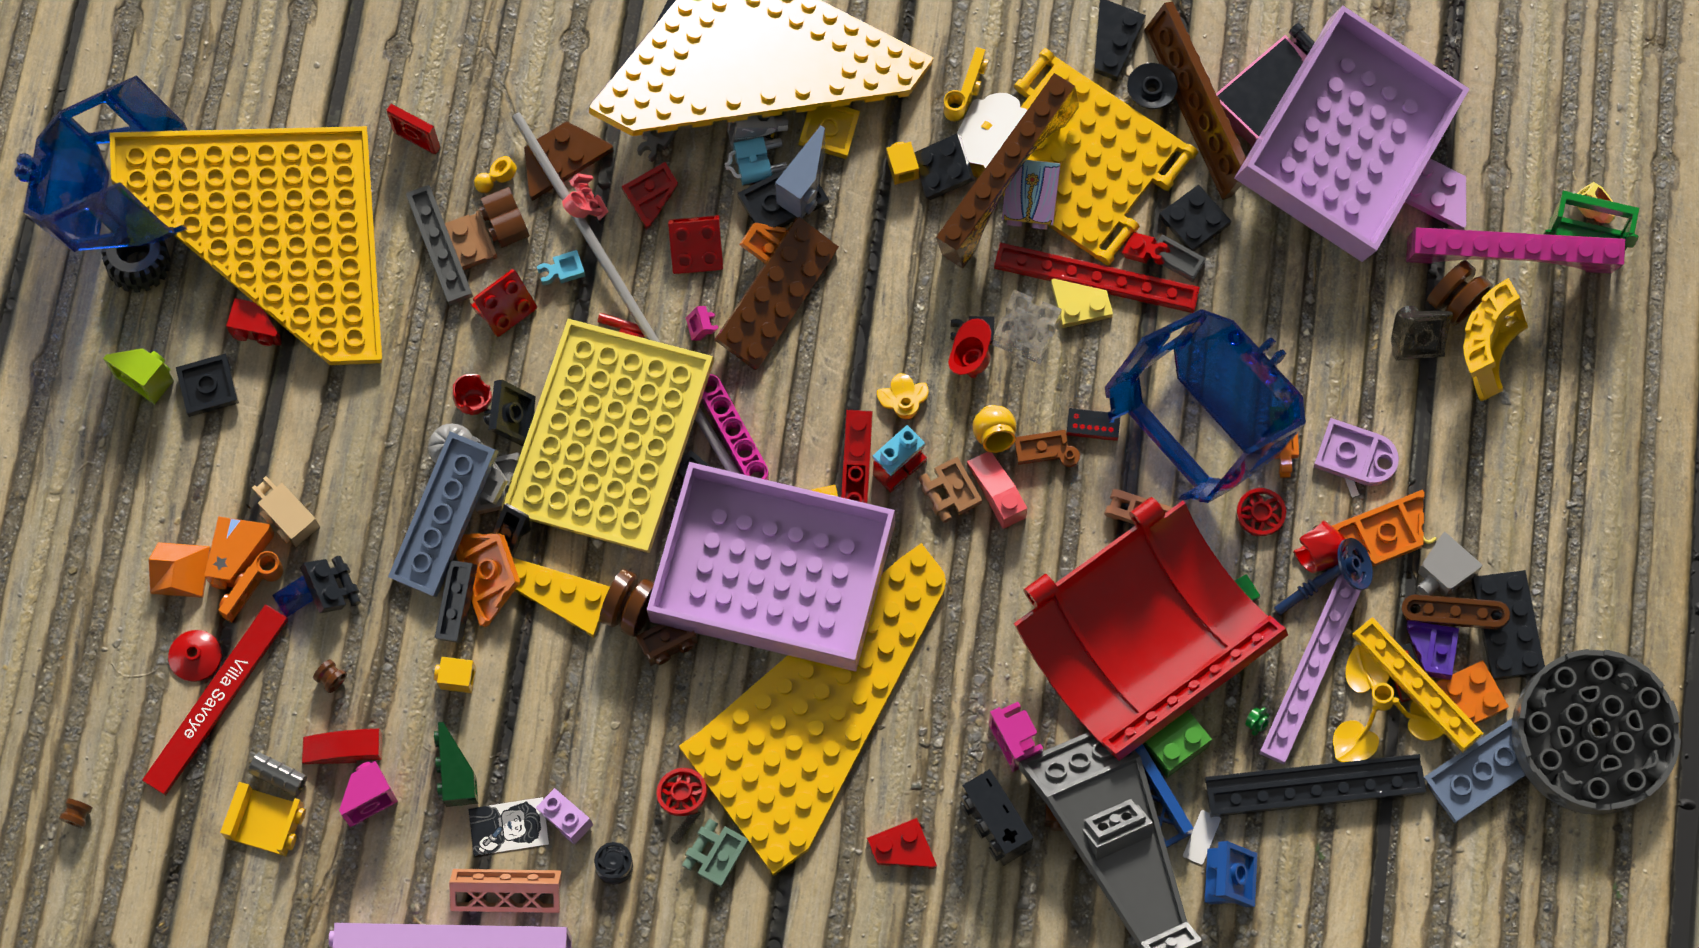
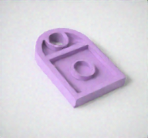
M1330 418L1313 467L1363 485L1377 486L1387 482L1394 475L1398 466L1399 456L1396 447L1388 438ZM1381 458L1388 459L1391 463V468L1381 469L1377 461Z

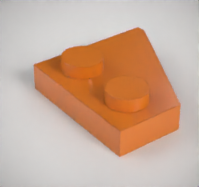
M754 223L739 245L763 263H766L788 230L783 227H769L766 224Z

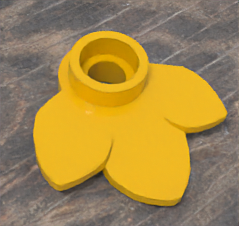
M903 373L894 376L891 381V388L877 390V398L884 408L894 409L895 413L902 419L913 418L919 410V404L924 402L929 394L926 383L914 385L913 380Z

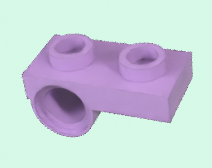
M555 788L536 807L574 845L594 825L588 816Z

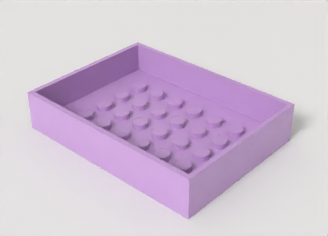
M1342 5L1327 21L1234 179L1363 262L1378 250L1468 93L1469 88Z
M689 462L647 607L650 622L690 632L695 631V633L856 671L895 527V510Z

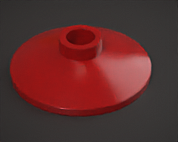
M191 630L178 636L173 641L168 653L169 665L175 675L190 682L202 681L210 677L218 669L222 658L221 647L216 638L202 630ZM192 649L197 650V654L194 657L189 656V652Z

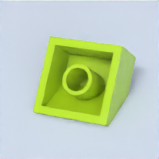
M142 348L106 354L103 358L115 378L153 404H156L174 381L169 373L171 369L164 364L165 359L155 351L149 353Z

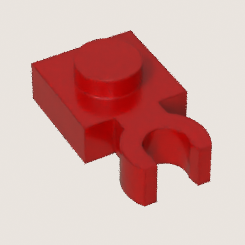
M1133 232L1122 254L1127 259L1147 264L1149 258H1153L1157 264H1164L1165 261L1159 254L1161 252L1170 253L1171 250L1166 243H1158L1155 237Z

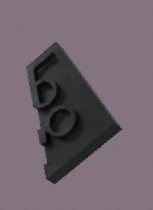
M1100 0L1094 73L1115 81L1118 80L1145 22V14L1109 0Z

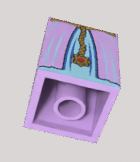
M1034 160L1025 161L1005 190L1002 219L1007 220V225L1022 227V222L1032 223V228L1047 229L1048 225H1053L1060 163Z

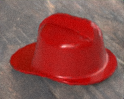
M978 318L971 319L959 328L948 361L949 368L953 373L958 375L967 374L971 378H976L978 374L988 367L990 363L988 348L991 341V329L986 321Z

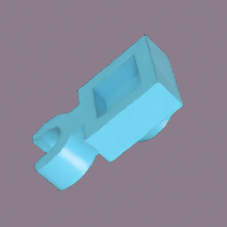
M577 250L553 257V265L543 263L537 266L538 273H549L548 276L541 278L542 285H549L558 277L561 283H565L585 276Z

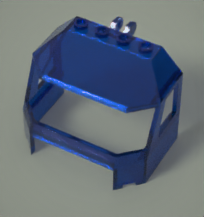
M137 75L59 111L36 138L33 157L22 153L16 159L18 165L14 170V175L20 181L28 182L23 212L40 228L73 252L158 243L188 230L184 225L175 228L167 227L121 182L108 187L110 173L98 144L110 143L109 133L188 131L185 123ZM102 103H106L129 127L89 133L72 117ZM102 223L113 233L100 235Z
M1203 309L1142 337L1105 386V395L1110 400L1109 422L1128 413L1194 486L1193 489L1182 494L1178 500L1196 499L1199 502L1209 503L1231 491L1264 465L1279 456L1306 424L1303 395L1276 367L1287 353L1282 349L1277 351L1271 359L1265 355L1274 346L1276 341L1273 338H1269L1258 347L1234 320ZM1186 326L1178 337L1165 344L1170 338V333ZM1173 349L1177 379L1243 451V454L1222 479L1209 477L1143 403L1140 375L1146 368Z

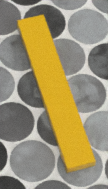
M1373 617L1352 634V637L1462 753L1483 736L1484 733Z

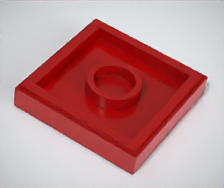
M390 104L386 111L394 134L432 154H437L441 147L434 126Z

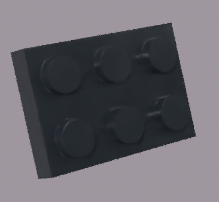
M786 168L738 193V198L753 223L766 224L769 227H784L794 222L797 218L778 205L776 201L775 182ZM820 184L816 199L817 205L813 211L829 203V199Z

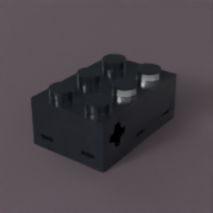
M990 769L962 785L960 795L962 801L959 803L967 816L971 814L976 822L974 828L980 838L986 837L990 844L988 850L996 862L1000 860L1003 866L1032 849V834Z

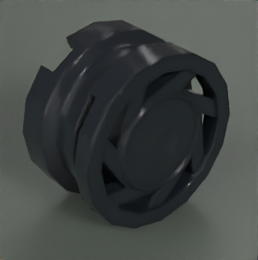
M606 843L595 854L596 872L605 883L612 885L621 884L631 876L634 867L632 855L629 849L622 843Z

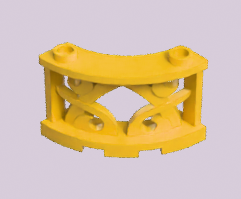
M1509 278L1496 285L1483 296L1482 302L1475 312L1472 311L1465 328L1464 356L1480 401H1484L1504 390L1500 380L1502 355L1509 343L1528 328L1521 306V299Z

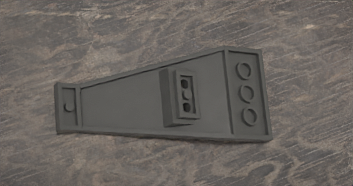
M1087 732L1020 761L1019 770L1048 805L1138 947L1201 948L1202 939L1186 919L1140 755L1133 750L1118 761L1090 732Z

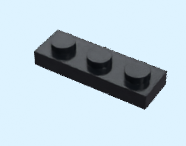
M450 560L434 638L462 643L478 565Z

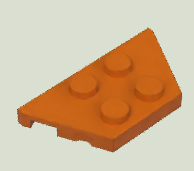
M1420 490L1332 525V527L1340 532L1345 539L1354 538L1361 542L1370 556L1372 566H1378L1422 548L1424 540V491Z
M464 534L456 551V556L460 562L478 565L471 601L480 626L487 627L521 582L505 535Z

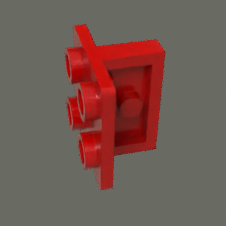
M511 269L473 298L474 303L471 304L474 311L488 323L497 337H500L537 309L535 301L514 269Z

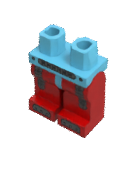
M906 425L873 455L875 460L873 462V476L891 493L908 478V474L914 473L927 461V457L922 453L925 442Z

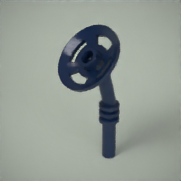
M1344 539L1338 548V564L1316 578L1308 579L1307 583H1302L1303 587L1298 586L1296 592L1274 607L1277 614L1280 616L1301 600L1309 599L1308 595L1312 597L1314 595L1313 592H1318V588L1341 574L1354 589H1366L1371 584L1373 577L1372 563L1366 548L1357 539ZM1353 549L1357 552L1360 559L1352 553ZM1362 573H1363V578H1362L1361 582L1358 583L1357 580L1360 579V577H1361V575H1362Z

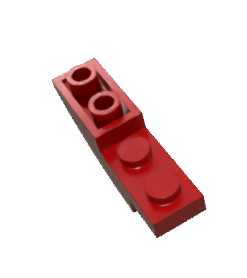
M846 410L841 498L868 504L873 411Z

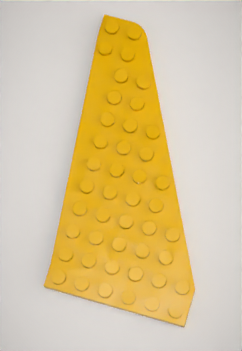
M922 543L906 553L882 573L856 671L787 655L701 731L679 745V749L704 778L707 787L743 836L748 839L749 844L773 876L809 851L945 592V574Z

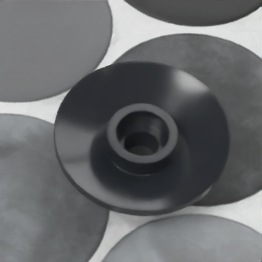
M1145 63L1136 67L1131 72L1127 82V90L1131 99L1137 105L1146 109H1159L1167 106L1175 98L1178 88L1174 73L1168 67L1159 63ZM1153 87L1156 91L1150 92L1147 89Z

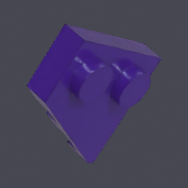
M1408 620L1407 631L1421 668L1429 677L1451 680L1459 628Z

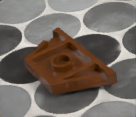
M567 121L537 139L562 182L614 151L612 144ZM526 145L524 151L530 199L534 201L554 187L530 147Z

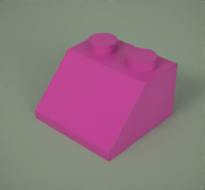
M376 761L361 764L356 768V772L350 776L339 809L349 827L398 802Z

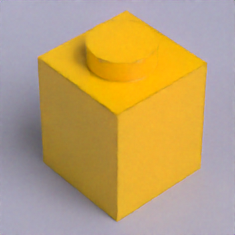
M897 142L886 148L887 161L894 185L919 179V167L911 142Z
M441 657L440 665L435 667L434 680L437 681L441 690L472 693L476 673L474 661Z

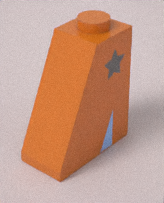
M218 516L204 575L209 584L217 589L235 587L234 583L241 572H245L252 565L257 556L263 552L274 537L271 525Z

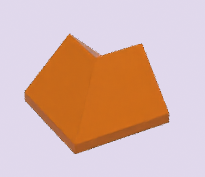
M158 542L149 558L150 593L203 598L206 584L204 575L211 547Z

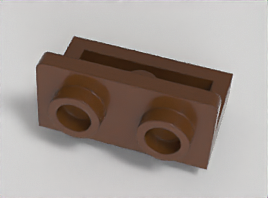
M661 624L635 636L650 666L654 664L662 665L668 662L672 655L678 652H688L698 642L695 631L690 632Z

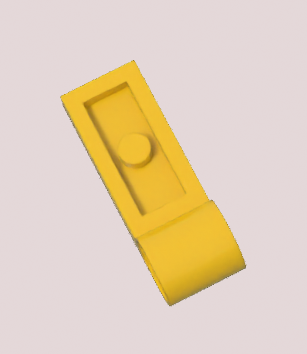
M976 47L962 90H952L945 95L943 113L948 120L955 122L963 119L973 95L978 96L981 87V81L978 80L980 74L985 75L989 60L985 59L986 49ZM956 103L959 104L960 107L952 108L949 105Z

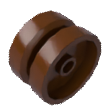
M1467 260L1461 261L1448 272L1432 290L1427 299V302L1436 310L1446 307L1444 317L1453 326L1459 324L1470 315L1482 302L1483 296L1493 287V284L1483 275L1474 278L1476 269Z
M622 569L606 594L600 611V622L610 627H615L620 623L621 632L632 637L637 636L649 618L647 607L655 582L643 579L638 583L637 574Z

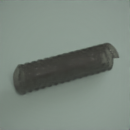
M699 810L693 815H687L681 826L672 834L671 840L676 845L687 834L686 832L695 823L696 819L700 817L701 812Z

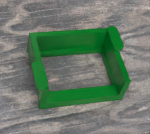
M1563 190L1560 201L1553 216L1550 218L1549 227L1544 231V234L1625 239L1626 250L1627 247L1633 248L1638 241L1639 236L1635 234L1640 208ZM1565 204L1628 219L1622 230L1565 218L1563 213Z

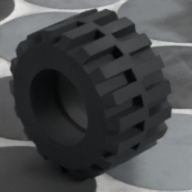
M133 222L127 223L126 227L118 226V231L116 232L111 231L108 234L110 239H105L103 242L104 248H101L102 260L111 281H114L118 288L122 286L124 291L129 292L133 289L134 293H140V289L149 291L151 290L150 286L154 285L157 287L160 285L159 280H165L167 277L166 271H170L171 266L169 262H171V258L164 237H162L158 229L154 230V227L149 224L145 227L143 222H138L137 225H133ZM132 253H148L140 262H124Z

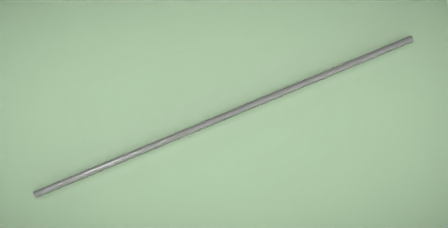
M521 113L514 114L512 116L514 123L563 201L570 193ZM572 216L645 338L660 342L585 218ZM699 407L695 420L726 471L740 474Z

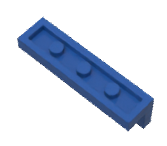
M1141 744L1135 751L1141 757L1150 791L1152 789L1155 796L1151 795L1152 799L1160 802L1163 807L1161 817L1157 816L1160 827L1162 822L1174 825L1178 832V835L1166 841L1164 839L1166 848L1191 835L1194 828L1144 745ZM1165 812L1168 815L1169 819L1164 818Z

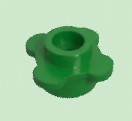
M1263 707L1261 710L1254 708L1249 713L1245 725L1252 730V735L1256 736L1259 731H1264L1268 726L1270 719L1269 714L1266 713L1267 708Z

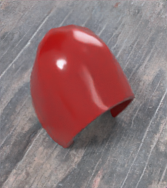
M1323 520L1319 525H1315L1311 531L1299 538L1303 546L1295 549L1293 553L1300 564L1310 573L1326 571L1338 564V548L1345 538Z

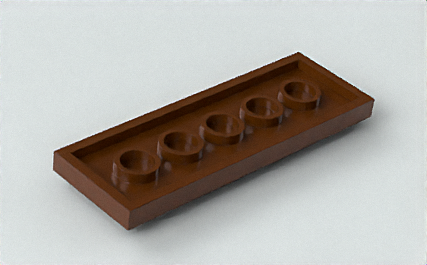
M797 217L714 340L752 369L757 370L839 246L802 218Z

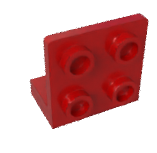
M719 215L668 220L672 271L674 274L723 270Z

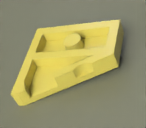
M1058 279L1051 280L1062 328L1113 317L1107 290Z

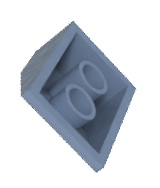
M821 125L775 182L777 204L800 218H803L806 213L810 214L817 205L816 199L826 150L825 128Z

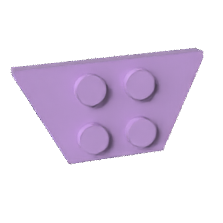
M1429 159L1405 203L1458 230H1464L1466 227V176Z

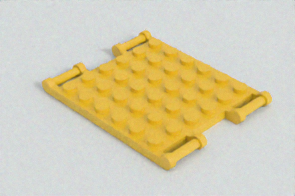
M1044 48L1039 53V59L1022 80L1018 79L1014 84L1015 90L1027 98L1020 108L1028 110L1054 73L1075 85L1079 108L1067 125L1048 136L1027 160L1061 164L1053 225L1048 226L1103 264L1110 266L1115 260V254L1129 236L1140 228L1139 224L1135 220L1127 218L1126 214L1152 182L1163 190L1169 191L1174 185V179L1189 160L1196 157L1198 150L1193 145L1186 144L1055 57L1050 50ZM1046 64L1051 66L1052 69L1035 90L1032 89L1029 85ZM984 121L981 125L986 130L993 126L987 121ZM1175 152H1180L1181 156L1166 175L1159 174ZM970 163L973 175L979 178L985 170L984 165ZM1118 225L1121 226L1123 229L1106 250L1100 249Z

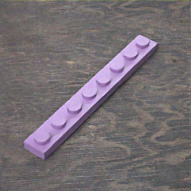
M1362 573L1360 579L1357 580L1358 583L1361 582V580H1362V578H1363V573ZM1342 574L1338 576L1259 753L1283 765L1286 762L1361 590L1351 587Z

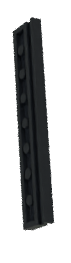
M1420 754L1208 776L1205 777L1210 817L1424 795L1426 793V786L1420 761L1421 756Z

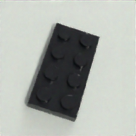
M1526 570L1473 576L1471 580L1475 599L1503 602L1510 611V621L1504 628L1497 630L1481 628L1489 672L1493 679L1502 680L1536 675L1545 667ZM1500 613L1492 615L1493 620H1500L1502 617Z

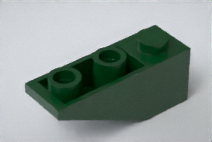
M438 722V731H434L435 747L440 749V757H436L435 760L436 771L441 773L442 783H437L439 800L443 799L446 807L479 804L477 777L444 722Z

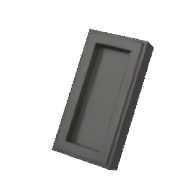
M1162 234L1157 242L1166 243L1171 251L1170 253L1161 252L1159 254L1165 261L1161 265L1194 282L1204 266L1206 258Z

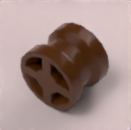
M331 659L321 664L313 675V679L317 683H322L328 693L338 689L347 677V673L343 669H337L335 662Z
M67 798L65 803L66 810L61 813L59 820L78 828H85L86 816L91 813L93 807L81 801Z

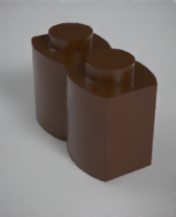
M509 187L480 198L483 206L479 207L484 221L489 220L492 225L488 230L494 243L499 241L501 248L530 236Z

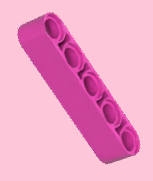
M710 374L706 387L714 386L716 390L711 393L704 391L701 401L736 466L743 475L751 476L754 472H761L764 475L761 479L769 480L767 465L720 379ZM720 407L728 409L725 414H717L715 412ZM730 429H738L740 431L736 436L727 434ZM744 450L752 453L747 458L739 456V453Z

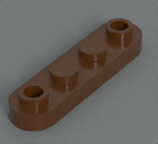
M1410 595L1402 603L1404 617L1414 622L1497 630L1504 628L1510 621L1509 608L1500 601ZM1415 606L1421 608L1417 614L1411 612V609ZM1500 613L1502 617L1500 620H1493L1492 615Z

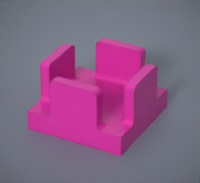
M1019 702L1003 709L998 707L990 711L989 727L1013 772L1019 769L1020 761L1043 752L1041 744L1035 746L1032 737L1037 734V730L1025 710L1020 712L1021 706Z

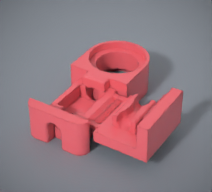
M577 173L569 181L577 192L572 191L562 201L564 209L573 217L585 218L589 214L597 216L598 220H601L608 213V209L599 195L594 197L592 189L589 187L588 183L593 180L592 175Z

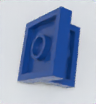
M1229 841L1218 842V848L1207 849L1205 903L1211 905L1235 903L1243 907H1255L1257 853Z

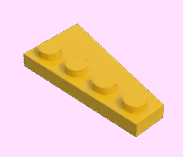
M512 557L521 582L515 589L516 592L540 604L549 612L562 617L566 622L577 626L591 637H595L600 623V611L610 586Z

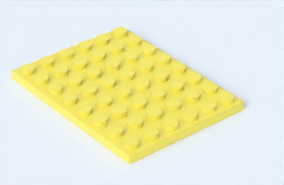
M567 319L504 504L508 503L529 515L530 521L650 553L715 360L714 357Z

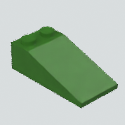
M1187 710L1145 741L1143 745L1156 766L1168 778L1209 748L1212 739Z

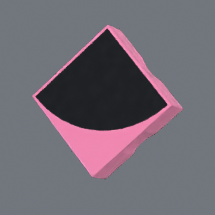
M1286 35L1216 93L1227 118L1230 120L1234 133L1244 138L1251 147L1254 146L1307 57Z

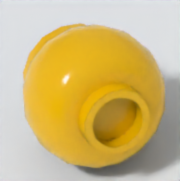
M989 405L984 407L975 416L972 424L973 434L986 451L991 453L1003 452L1014 444L1017 429L1016 420L1007 408Z

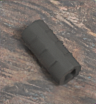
M260 752L254 756L248 768L249 774L295 797L301 793L307 781L305 774Z

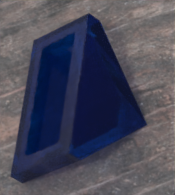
M303 576L272 595L286 617L313 601Z

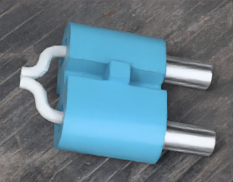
M763 137L734 142V151L729 153V160L725 163L726 170H730L734 177L740 178L742 185L760 182L772 174L787 168L786 162L770 165L767 157L768 149L782 147L781 139L764 141ZM734 154L739 174L735 172L734 168L729 166L732 163V156Z

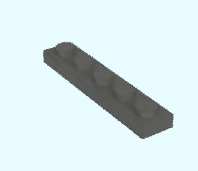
M430 185L407 192L408 202L449 306L472 298L471 289Z

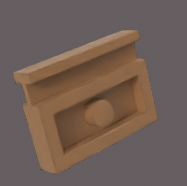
M477 211L476 214L470 216L468 214L445 223L463 270L487 262L486 260L491 258H497L480 211Z

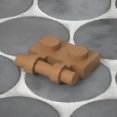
M958 456L934 468L938 478L931 481L927 473L918 478L922 485V492L925 496L929 497L933 504L932 509L935 515H939L943 523L952 519L948 511L952 507H955L960 515L982 504V499ZM941 487L945 489L948 498L944 500L941 499L937 492Z

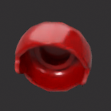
M465 374L457 378L453 384L452 398L455 406L466 415H478L490 406L492 392L490 391V385H486L480 375Z

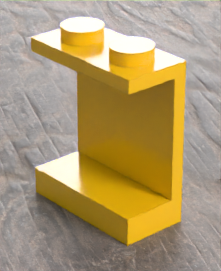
M239 782L220 833L225 839L287 856L288 850L294 848L297 838L295 831L297 825L303 823L306 809H304V804L299 799L295 798L293 802L253 790L249 784Z

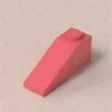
M986 452L967 461L1002 529L1026 518L1027 506L1016 486L993 453Z

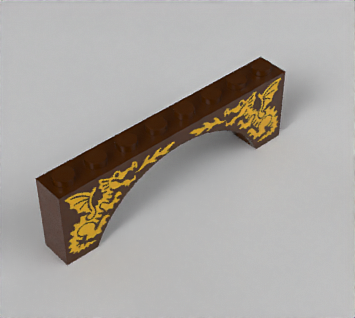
M1055 73L1051 76L936 236L942 256L962 269L966 266L978 249L983 231L992 212L1016 173L1048 136L1067 125L1079 108L1075 85Z

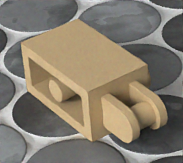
M265 476L263 478L264 481L256 487L254 485L252 487L253 491L261 499L258 504L262 512L259 514L267 524L271 525L274 523L279 528L276 533L286 544L291 541L297 547L320 526L316 518L283 483L276 487ZM270 489H272V491H271L268 495H266V496L264 495V494L267 493Z

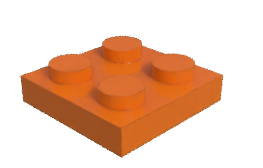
M1483 660L1452 674L1451 680L1442 679L1436 682L1475 725L1509 708Z

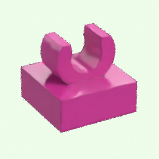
M697 306L686 317L692 341H700L707 334H713L718 329V325H711L710 321L715 317V314L707 312L706 306Z

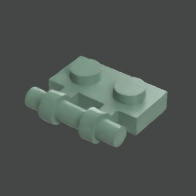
M708 819L705 826H701L697 833L698 838L693 847H689L685 853L686 859L682 866L691 871L696 862L700 863L702 866L698 871V875L722 888L749 841L746 837L726 826L720 835L714 833L718 823ZM708 841L714 843L708 856L702 854Z

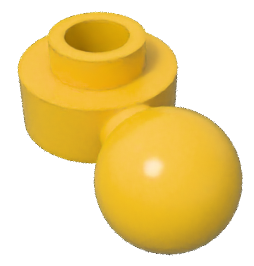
M508 156L498 158L492 164L489 174L480 173L475 177L474 186L476 190L481 193H488L493 189L495 181L503 183L511 180L516 173L517 166Z

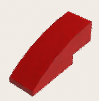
M379 728L335 731L303 737L302 764L357 763L358 760H382V732Z

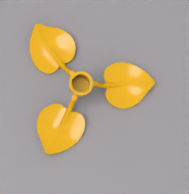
M1357 644L1346 664V681L1349 687L1356 693H1365L1371 689L1373 707L1365 728L1360 722L1355 720L1343 722L1337 727L1333 735L1335 759L1338 762H1348L1371 758L1378 749L1379 737L1369 730L1377 711L1389 710L1392 705H1395L1406 718H1410L1408 729L1415 738L1422 741H1433L1444 735L1440 728L1414 701L1410 706L1411 713L1405 710L1400 704L1399 699L1394 697L1393 688L1387 684L1390 676L1361 645Z

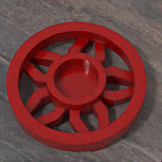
M1255 488L1249 490L1240 498L1236 510L1237 519L1241 527L1251 535L1269 536L1282 527L1286 518V506L1283 499L1276 492L1266 488ZM1260 494H1266L1273 498L1267 499L1265 502ZM1253 495L1258 499L1256 503L1254 502ZM1249 497L1251 506L1241 508L1243 502ZM1277 502L1276 505L1272 508L1270 504ZM1279 506L1281 508L1282 513L1281 520L1275 513H1272L1275 512ZM1249 511L1251 515H1245L1241 513ZM1273 518L1277 524L1270 522L1269 519ZM1243 519H1253L1251 521V527L1248 526ZM1256 522L1260 523L1258 530L1255 529ZM1265 523L1267 526L1272 527V529L1262 531Z
M674 769L660 780L656 793L657 800L661 808L669 815H693L698 812L706 800L707 785L701 774L693 769ZM679 775L676 780L677 782H668L671 778ZM690 775L696 777L701 783H691ZM662 793L669 797L666 804L662 800ZM700 796L699 800H698L697 803H696V800H695L694 797ZM675 801L676 804L670 808L672 802ZM691 801L693 806L689 807L686 802ZM682 803L684 810H677Z

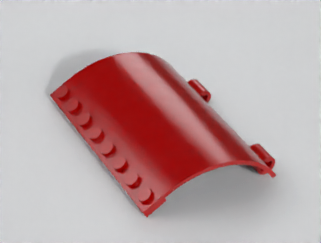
M1153 497L1144 501L1129 512L1135 524L1134 527L1064 578L1054 583L1050 576L1044 574L1024 588L1025 596L1035 608L1013 623L1032 658L1063 702L1092 736L1118 761L1288 636L1286 628L1273 617L1266 615L1228 574L1203 538L1184 501H1181L1166 513Z

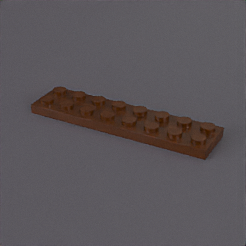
M1173 1L1166 2L1146 26L1144 32L1159 64L1168 67L1177 79L1178 88L1175 99L1222 200L1232 197L1242 186V183L1234 178L1246 157L1231 127L1230 120L1221 106L1220 99L1214 91L1210 78L1206 74L1200 56L1191 42L1190 35L1184 27L1179 12Z

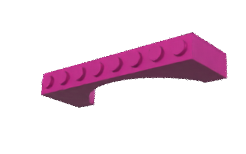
M1416 227L1407 237L1406 262L1432 264L1434 262L1455 260H1519L1565 265L1591 273L1611 274L1624 265L1625 239Z

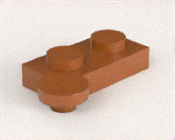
M1066 430L1015 437L1014 446L1018 465L1059 459L1064 466L1073 467L1080 460L1079 450L1067 444Z

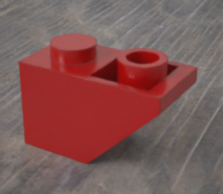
M234 299L226 325L231 336L239 341L250 339L264 346H272V344L280 346L282 341L265 311L255 302Z

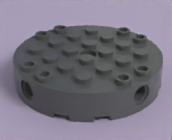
M1589 649L1567 653L1540 670L1526 684L1516 702L1511 732L1518 763L1533 786L1546 798L1563 808L1591 815H1605L1626 810L1658 790L1667 780L1676 764L1681 739H1679L1680 719L1673 700L1671 701L1664 689L1665 685L1649 668L1627 655L1611 650ZM1592 726L1599 729L1601 736H1595Z

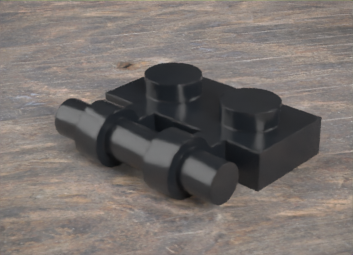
M341 556L332 558L334 565L332 568H330L327 559L304 562L300 567L319 614L342 610L346 605L344 599H349L351 606L361 603L358 596L359 589L356 584H353L349 575L351 571L348 564L343 562ZM336 578L340 579L343 588L338 587Z

